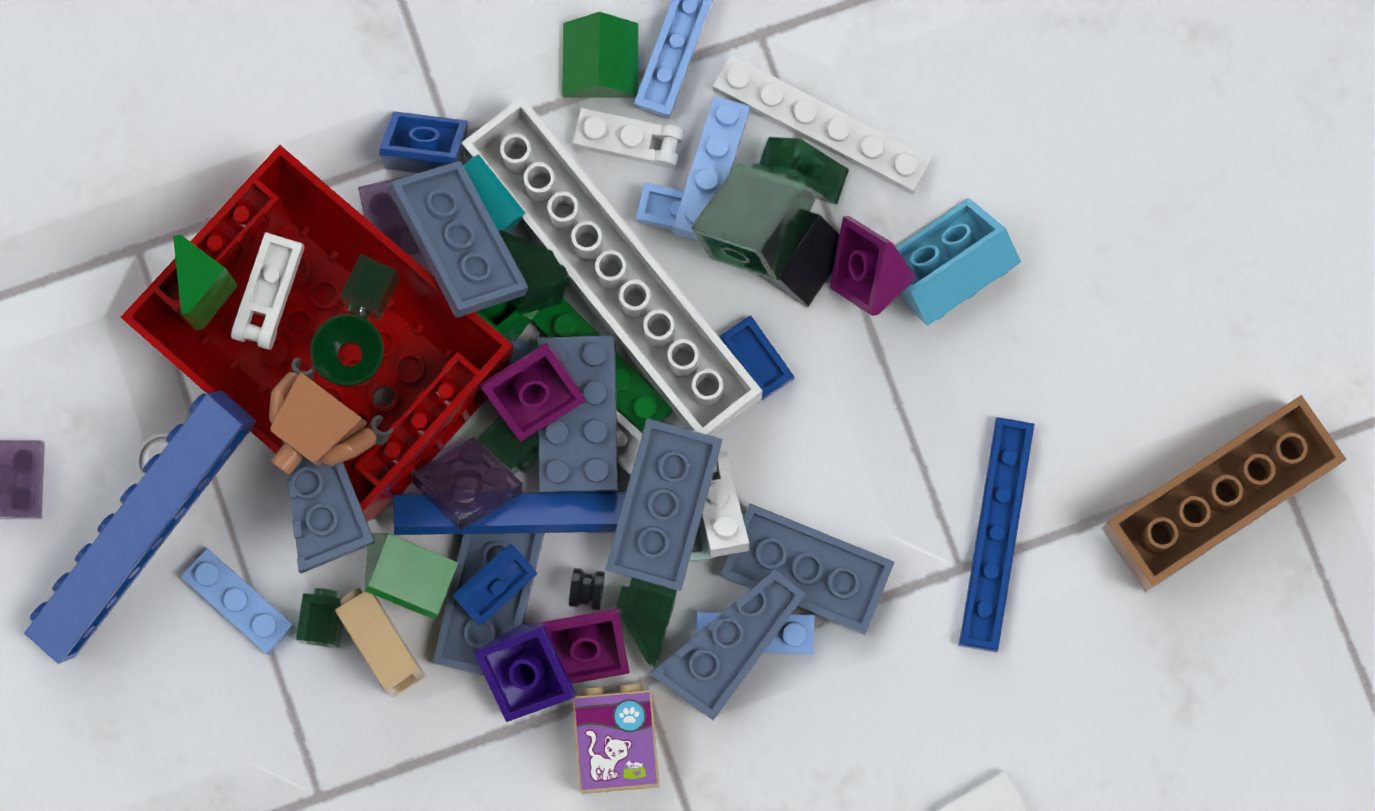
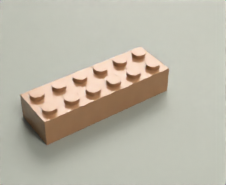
M1300 395L1109 520L1102 527V530L1146 593L1347 459L1306 400Z

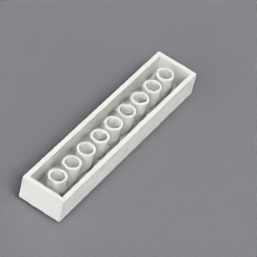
M520 97L461 142L468 159L470 160L479 154L525 211V215L519 222L608 332L615 336L617 343L663 400L673 409V412L687 429L715 436L762 399V389L523 97Z

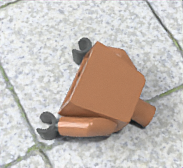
M300 358L293 360L291 372L287 373L271 392L269 420L272 425L270 431L285 442L271 462L289 476L304 457L319 468L324 464L333 466L359 456L374 445L386 444L394 430L390 428L387 432H381L376 428L383 420V417L380 415L372 419L368 428H364L367 424L365 420L313 382L315 374L314 365L309 371L302 372L299 370L302 361Z

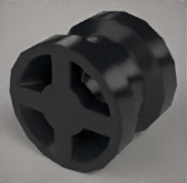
M574 568L570 586L569 606L578 607L581 604L589 605L593 610H600L605 572L596 571L594 574H588L580 568Z

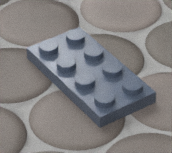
M461 161L391 181L388 190L455 318L526 295L529 287Z
M615 336L537 338V348L548 343L557 350L586 399L584 403L539 430V492L619 491Z
M650 418L646 419L605 570L671 589L682 590L723 441L722 438Z
M750 503L743 519L749 540V551L729 554L720 577L751 589L775 569L806 592V595L796 608L866 635L894 561Z
M545 533L463 534L457 559L458 565L452 579L432 661L433 664L484 676L473 652L524 623L534 578L481 626L468 615L452 596L510 543L536 571Z

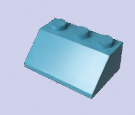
M968 198L896 247L916 276V279L899 296L909 310L928 326L935 320L944 317L947 312L966 299L975 296L978 291L997 278L1007 274L1010 269L1021 263V260L1006 228Z

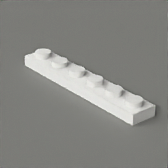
M730 55L713 85V91L734 102L749 105L751 111L911 194L915 192L932 158L733 55Z

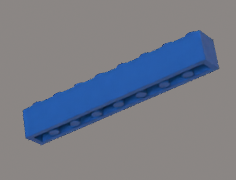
M223 391L203 393L191 404L189 412L192 414L186 422L177 425L166 438L168 445L161 454L154 455L143 468L144 477L138 484L131 485L120 498L122 505L115 514L108 515L97 528L100 534L92 544L88 543L78 552L74 559L77 564L72 571L63 574L53 585L52 590L55 592L48 602L41 603L30 615L29 619L32 623L24 634L57 664L77 656L257 421Z

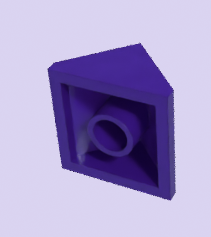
M520 624L473 652L506 722L573 699L577 695L544 624Z

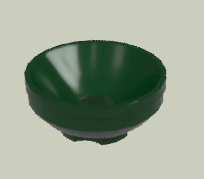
M344 314L328 319L318 328L312 339L310 351L315 369L324 379L338 386L353 387L367 382L380 369L383 361L384 345L379 331L370 321L358 315ZM348 344L357 345L362 351L361 360L353 366L343 365L339 360L340 350Z

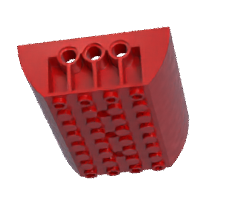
M281 145L268 156L190 241L225 267L238 285L206 327L202 330H195L181 314L175 258L120 317L204 392L208 394L223 391L252 416L257 422L250 432L275 454L283 444L282 439L270 431L272 425L269 420L271 392L283 377L291 372L293 360L295 358L302 359L300 371L306 372L314 365L310 351L312 339L318 328L328 319L337 315L352 314L370 321L379 331L384 345L383 361L374 377L358 386L343 387L328 382L315 369L313 382L365 420L367 424L364 428H368L372 419L380 415L383 417V420L376 428L381 432H387L390 428L394 429L386 444L374 445L359 456L344 461L367 522L382 514L393 505V495H402L488 399L480 384L508 367L514 350L513 344L476 312L455 318L433 275ZM265 232L303 243L305 247L271 350L258 347V342L246 339L244 342L231 338L232 328ZM253 313L251 324L262 327L265 316ZM354 344L344 346L339 352V360L346 366L357 364L362 357L360 347ZM382 388H389L395 392L393 404L386 408H380L374 403L376 392Z

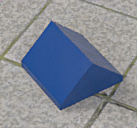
M393 111L379 151L385 169L421 173L457 161L462 163L464 149L461 142L466 139L468 120Z

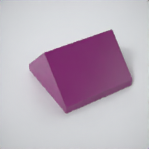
M843 216L830 289L871 316L879 315L916 279V276L891 241L854 218Z
M548 343L543 344L480 384L481 389L520 442L586 401L559 353Z
M618 608L540 622V624H544L571 684L630 673Z

